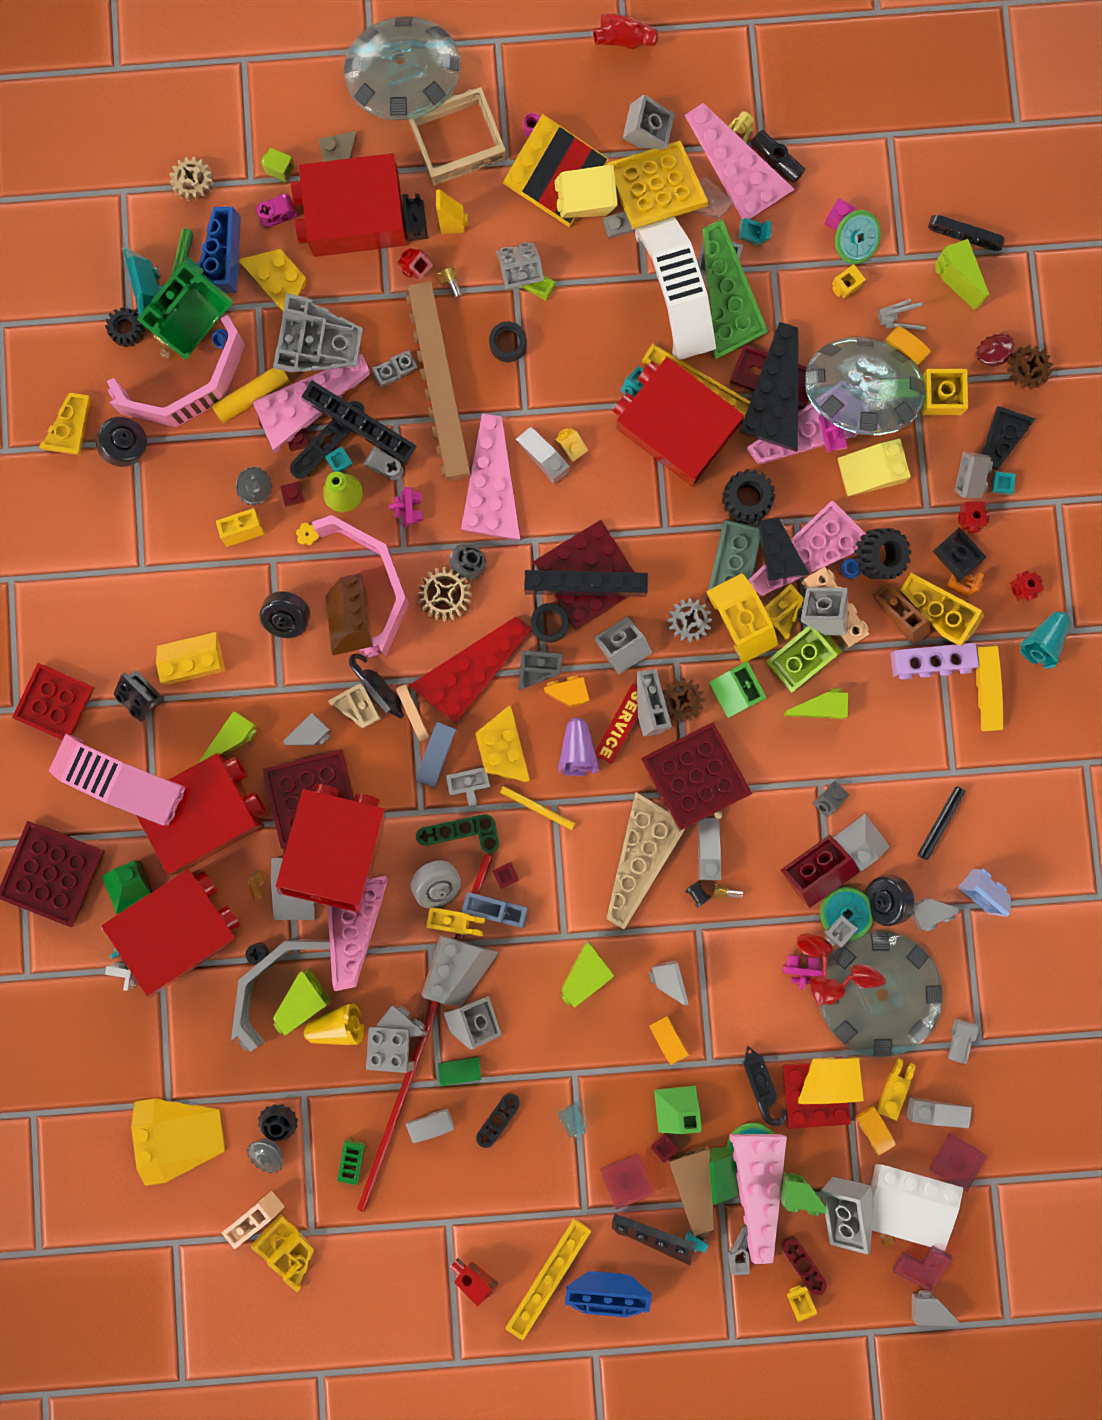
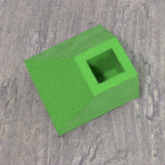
M696 1086L654 1089L658 1132L672 1134L702 1132Z

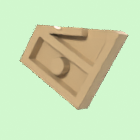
M361 683L328 700L332 706H335L348 718L354 720L361 728H365L382 719L369 692Z

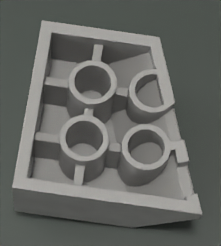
M440 934L421 993L423 998L443 1004L461 1006L499 952Z

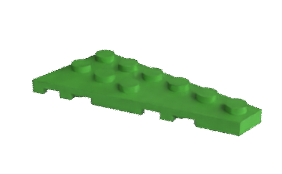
M722 219L702 228L708 300L716 349L713 350L714 359L768 332Z

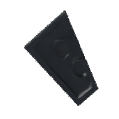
M1000 406L995 408L981 454L991 457V461H993L992 469L997 470L1036 418Z
M773 518L758 521L768 581L808 575L809 572L780 519Z

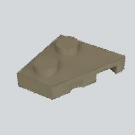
M352 131L318 139L323 161L352 158V149L357 138L356 132Z

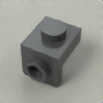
M833 781L813 804L821 813L828 817L841 806L849 794L836 781Z

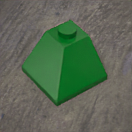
M141 860L124 864L102 876L116 914L121 913L153 892Z

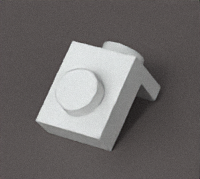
M114 962V965L106 966L105 975L125 978L123 990L129 991L133 989V986H136L137 981L125 963Z

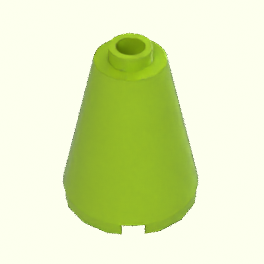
M330 473L323 488V498L326 504L332 510L340 513L354 510L361 503L363 497L361 483L355 476L348 473Z

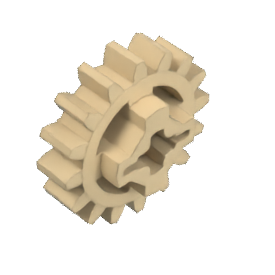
M185 157V162L183 163L178 160L179 166H172L174 172L169 173L172 179L169 182L174 192L178 193L181 199L186 196L188 201L191 200V197L198 201L199 195L205 198L204 192L211 191L208 185L214 184L211 179L213 174L208 164H205L202 159L197 162L195 157L191 161Z

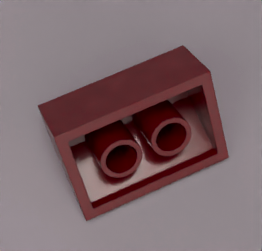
M829 834L781 869V872L798 896L811 908L858 874L859 870L853 858Z

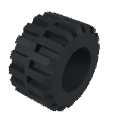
M745 469L744 472L739 471L730 478L722 494V504L725 505L724 510L729 512L728 516L730 518L735 517L736 522L741 520L743 524H747L750 521L751 523H756L758 519L761 520L767 515L774 503L775 494L773 492L775 488L774 485H770L772 482L770 478H765L766 474L762 472L760 475L758 470L754 469L753 472H750V469ZM744 487L752 488L758 493L760 501L755 506H746L739 501L737 491Z
M893 528L866 531V534H862L860 537L861 541H857L856 545L858 548L854 552V554H857L855 562L859 564L857 568L863 570L862 574L870 579L889 580L895 579L896 576H901L903 574L902 571L907 570V563H910L911 560L909 558L911 550L908 548L910 543L905 541L907 537L904 534L901 535V531L894 530ZM882 545H884L886 550V558L883 563L879 556Z

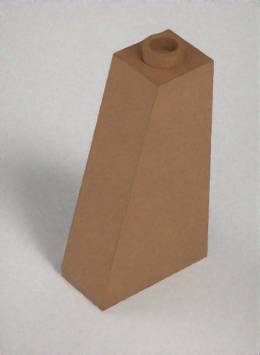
M707 1145L673 1156L668 1160L693 1236L698 1235V1237H704L710 1234L711 1230H714L709 1168L710 1150Z

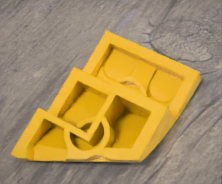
M858 1057L812 1059L809 1073L805 1078L801 1095L798 1098L799 1104L864 1101Z
M280 1214L251 1244V1248L267 1261L268 1266L277 1272L286 1284L298 1292L314 1248L299 1230Z

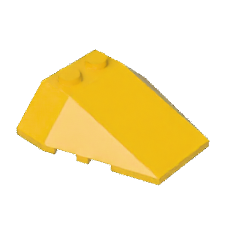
M158 1098L134 1102L131 1129L136 1168L145 1186L166 1183L226 1151L220 1109L182 1104L176 1101H165Z

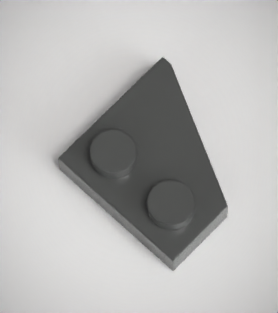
M522 650L519 690L560 675L562 654Z

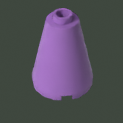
M573 718L571 722L567 723L558 765V772L563 771V775L586 776L585 772L591 771V774L599 771V764L588 724L582 718Z

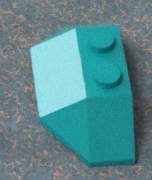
M124 247L122 249L140 316L163 286L159 285L158 281L161 275L158 267H154L150 260Z

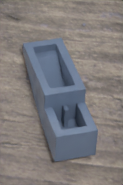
M439 722L436 723L416 777L417 781L435 788L457 732L456 729Z
M470 892L466 893L462 908L463 913L520 928H525L530 908Z

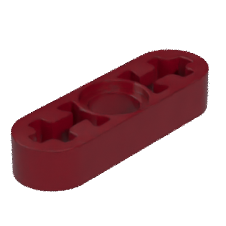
M794 1237L786 1238L782 1244L783 1252L809 1291L815 1295L824 1293L827 1288L826 1280L799 1240ZM791 1243L792 1245L797 1244L795 1249L800 1255L797 1258L791 1250L788 1251V1245ZM803 1260L810 1262V1268L807 1271L799 1270V1263ZM813 1274L815 1279L817 1281H820L819 1288L813 1286L814 1284L811 1278L809 1277L810 1275Z

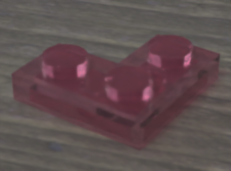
M933 1245L922 1261L902 1252L893 1266V1272L931 1292L952 1261V1256Z

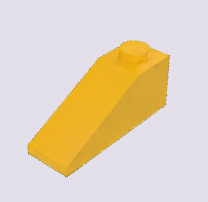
M436 190V207L441 234L465 233V226H468V213H464L463 206L443 191Z

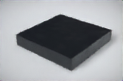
M960 527L932 551L959 581L986 558V555Z

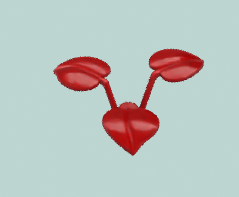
M805 934L797 937V946L802 953L810 957L822 956L823 976H815L810 981V989L818 1006L824 1004L833 1005L837 1000L842 999L845 995L844 987L850 980H853L857 986L863 988H875L886 984V979L876 969L864 964L852 966L850 970L852 975H849L842 985L834 979H828L826 954L832 952L831 944L825 938L814 934Z

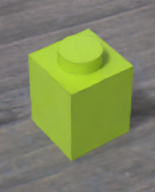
M270 148L268 153H265L262 158V167L265 173L287 183L295 167L292 157Z

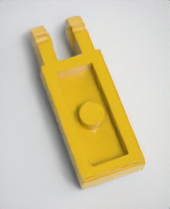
M431 907L426 927L464 935L482 936L483 931L468 929L469 921H475V923L480 924L485 923V918Z
M899 1058L893 1067L892 1073L888 1076L876 1109L879 1114L896 1121L915 1071V1065L910 1063L904 1078L898 1076L903 1066V1060Z

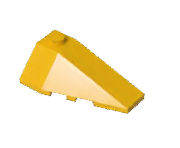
M910 573L901 588V592L928 619L933 627L944 638L960 647L974 634L985 616L982 610L913 573Z

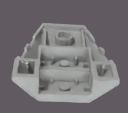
M286 293L273 368L289 372L356 367L363 328L341 316L337 317L325 307L321 308L312 303V300L307 297Z

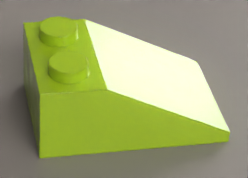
M966 239L946 246L935 263L937 274H940L942 280L974 310L979 309L989 296V292L969 240Z
M808 626L766 662L792 693L843 651L829 635H824Z

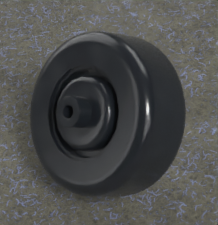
M113 417L101 425L96 435L95 443L98 453L106 462L118 467H128L137 463L143 456L147 447V438L142 427L134 420L126 417Z
M279 591L265 598L259 618L262 626L272 635L286 639L295 638L306 630L310 619V609L307 603L298 595Z
M895 875L875 878L869 883L865 895L869 899L871 916L875 922L883 926L902 924L910 918L914 910V895L904 879Z

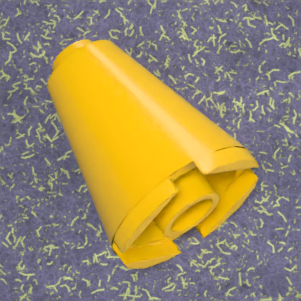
M355 1003L347 1004L308 1022L304 1028L305 1039L310 1043L358 1045L362 1043L364 1024L359 1022V1018L362 1015L358 1006Z

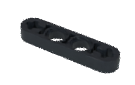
M941 215L931 216L928 228L933 232L961 241L968 239L970 244L992 251H1001L1005 242V238L1000 234Z

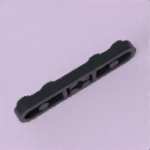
M359 401L349 402L365 413L362 403ZM331 420L290 464L292 476L296 479L306 478L325 459V456L348 435L350 430ZM335 432L331 438L332 444L327 443L323 448H320L324 442L323 436L329 437Z

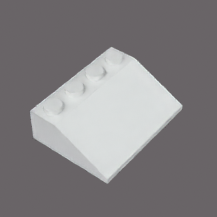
M875 1164L871 1181L874 1202L872 1230L945 1251L960 1209L963 1187L882 1164Z

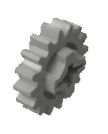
M691 598L688 599L687 603L682 599L680 601L681 606L674 604L673 607L676 611L670 610L669 612L673 616V618L667 620V622L673 624L669 627V630H675L673 636L680 635V641H683L684 638H687L688 643H691L692 638L699 641V635L705 637L706 633L704 630H710L711 628L707 625V623L712 622L711 618H707L711 612L704 610L706 604L699 606L698 599L695 603H692ZM684 608H691L690 611L685 613L681 611ZM698 611L701 613L703 620L699 619ZM693 613V622L688 626V628H686V619H688L689 616H691V614ZM676 620L681 623L682 630L678 627ZM694 628L700 629L695 633H689V631Z

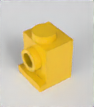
M853 264L835 277L832 283L833 292L838 297L842 296L845 299L857 289H860L866 279Z

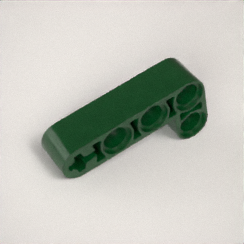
M488 814L423 827L416 833L417 842L423 846L476 835L479 836L481 848L487 853L495 852L500 845L495 820ZM483 818L491 820L492 825L489 829L484 830L481 828L480 822ZM464 822L471 824V831L467 834L462 833L460 830V826ZM445 826L451 829V835L448 838H443L440 834L441 829ZM436 828V835L439 840L435 841L436 837L428 838V842L421 839L424 831L432 834L435 833L433 829ZM487 838H493L496 842L495 847L491 850L487 849L484 845Z

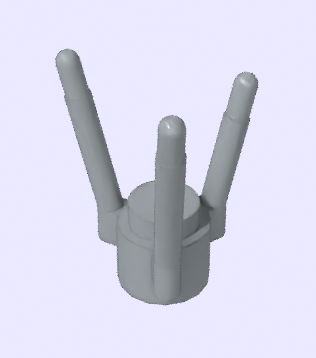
M908 299L879 309L880 325H885L886 329L896 328L899 325L904 329L926 330L925 326L893 323L897 321V313L920 307L923 303L907 305L911 303V300Z

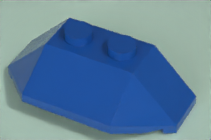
M587 1271L566 1286L565 1305L572 1306L584 1314L627 1318L642 1312H649L652 1294L631 1275Z

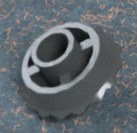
M253 466L246 468L240 472L239 477L236 479L235 488L237 495L247 505L255 506L262 504L263 501L268 499V495L271 494V478L267 476V472L263 471L261 467L256 468Z
M464 543L452 549V554L449 556V564L452 566L453 572H460L459 577H465L470 581L478 579L480 575H483L486 569V559L484 558V553L478 547Z
M260 1139L249 1145L247 1149L248 1157L251 1159V1163L255 1164L256 1168H261L263 1172L268 1171L269 1173H277L278 1170H282L284 1155L277 1143L269 1139Z

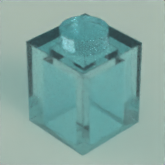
M576 1102L558 1111V1117L569 1138L572 1136L577 1138L586 1133L585 1129L588 1128V1124Z

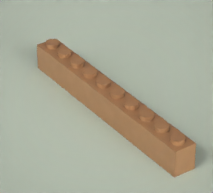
M429 281L409 285V293H406L408 306L412 305L413 312H409L411 324L416 325L417 331H413L415 343L420 344L421 350H417L419 362L424 364L421 374L423 381H427L428 388L424 389L426 399L431 400L432 407H428L430 418L435 419L436 426H433L432 429L434 438L439 439L440 445H437L436 449L438 458L442 457L443 464L440 465L442 477L446 476L447 482L470 478L471 474L432 283Z

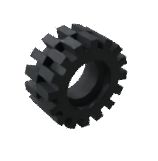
M121 307L120 311L117 309L113 310L115 314L110 313V319L106 318V323L108 324L105 325L107 334L119 346L122 344L123 347H127V344L132 347L134 346L133 342L138 344V338L143 339L142 333H145L144 326L137 320L139 315L130 308L125 310L124 307ZM123 321H130L132 323V329L127 334H121L118 330L119 325Z

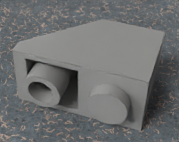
M924 898L914 903V910L911 916L919 930L925 929L927 932L936 928V924L941 921L945 923L956 918L955 914L960 911L956 907Z
M392 1005L377 1024L381 1028L408 1029L410 1031L409 1038L426 1036L428 1034L424 1029L425 1025L418 1019L413 1020L409 1016L410 1012L401 1005L400 1007Z

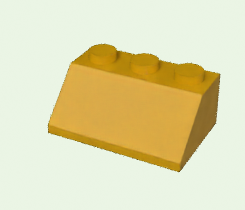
M217 632L157 646L156 665L160 683L170 685L225 672Z

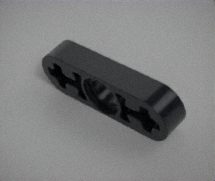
M506 1093L477 1133L476 1141L479 1146L483 1148L492 1146L519 1108L520 1101L516 1094ZM513 1098L515 1107L510 1106L507 1113L510 1114L509 1116L504 1111L498 1110L499 1107L502 1109L506 1107V1099L510 1100ZM496 1114L502 1115L504 1118V1123L500 1126H496L492 1122V1117ZM487 1124H489V1126L493 1130L498 1131L497 1133H495L494 1131L491 1132L489 1137L491 1139L490 1142L488 1140H486L485 1142L481 1141V1134H486L489 1131V1127H486Z

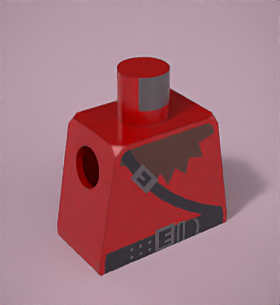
M457 1258L449 1267L458 1275L454 1283L477 1307L498 1284L496 1280L473 1261L466 1266Z

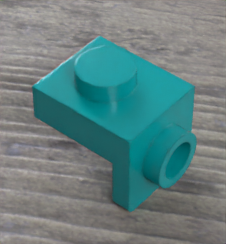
M748 218L742 219L739 239L758 246L763 244L771 237L772 222L767 220L759 223Z

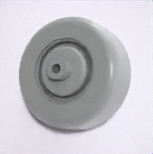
M441 860L433 861L416 871L411 879L410 888L419 905L425 908H438L448 904L457 896L461 888V878L451 863Z

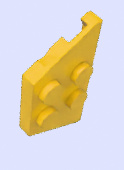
M281 249L239 260L242 267L282 312L284 310L286 293L300 296V292L304 289L307 282L306 277Z
M507 706L475 734L485 773L500 775L504 778L526 783L530 780L512 708Z

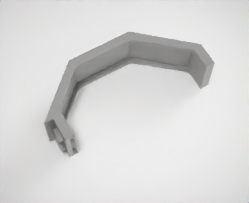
M291 939L284 941L239 979L231 1041L239 1037V1043L242 1048L250 1052L265 1042L249 1021L252 992L256 979L291 950L330 949V940Z

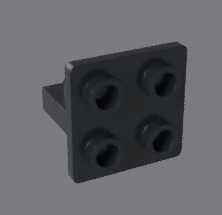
M137 670L130 675L123 673L114 691L116 700L123 704L129 710L131 716L137 718L140 722L144 721L147 713L160 705L164 700Z

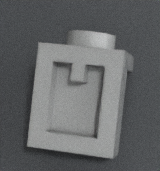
M840 915L829 929L824 931L827 935L825 939L834 947L838 944L842 948L858 929L844 916Z

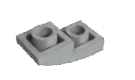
M408 350L391 357V360L373 367L372 372L380 388L409 375L417 370L418 367Z
M448 1109L432 1112L427 1117L410 1120L406 1123L413 1143L434 1138L455 1128Z

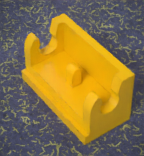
M254 508L216 520L220 538L226 547L265 535L260 525V518Z

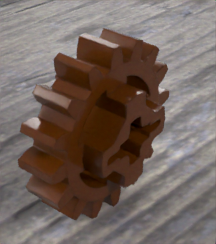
M1027 345L1025 349L1020 347L1017 352L1015 351L1011 355L1012 358L1008 361V364L1012 366H1009L1007 371L1012 372L1009 378L1016 379L1015 385L1020 382L1022 389L1028 385L1031 390L1035 385L1040 387L1049 379L1048 376L1052 373V370L1048 368L1053 363L1047 361L1051 356L1044 355L1045 349L1040 352L1037 345L1033 349H1031L1030 345ZM1039 375L1038 378L1031 379L1032 376H1036V377H1037V376Z
M682 678L681 683L674 679V685L672 686L668 683L667 688L669 690L662 691L666 695L664 700L668 709V715H674V721L678 717L681 722H684L686 717L689 721H692V715L698 717L699 713L697 710L704 709L700 705V703L705 702V699L700 698L704 691L698 692L697 689L700 685L693 686L692 679L688 683H686L685 678ZM678 687H684L683 691L678 693L673 690ZM691 690L694 692L696 700L692 699ZM685 692H687L685 700L688 701V703H684L679 708L680 700L678 699V697L681 698L685 694ZM669 699L674 701L675 709L671 707ZM685 708L693 709L688 713H682Z

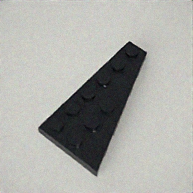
M779 322L740 433L795 452L798 450V327Z

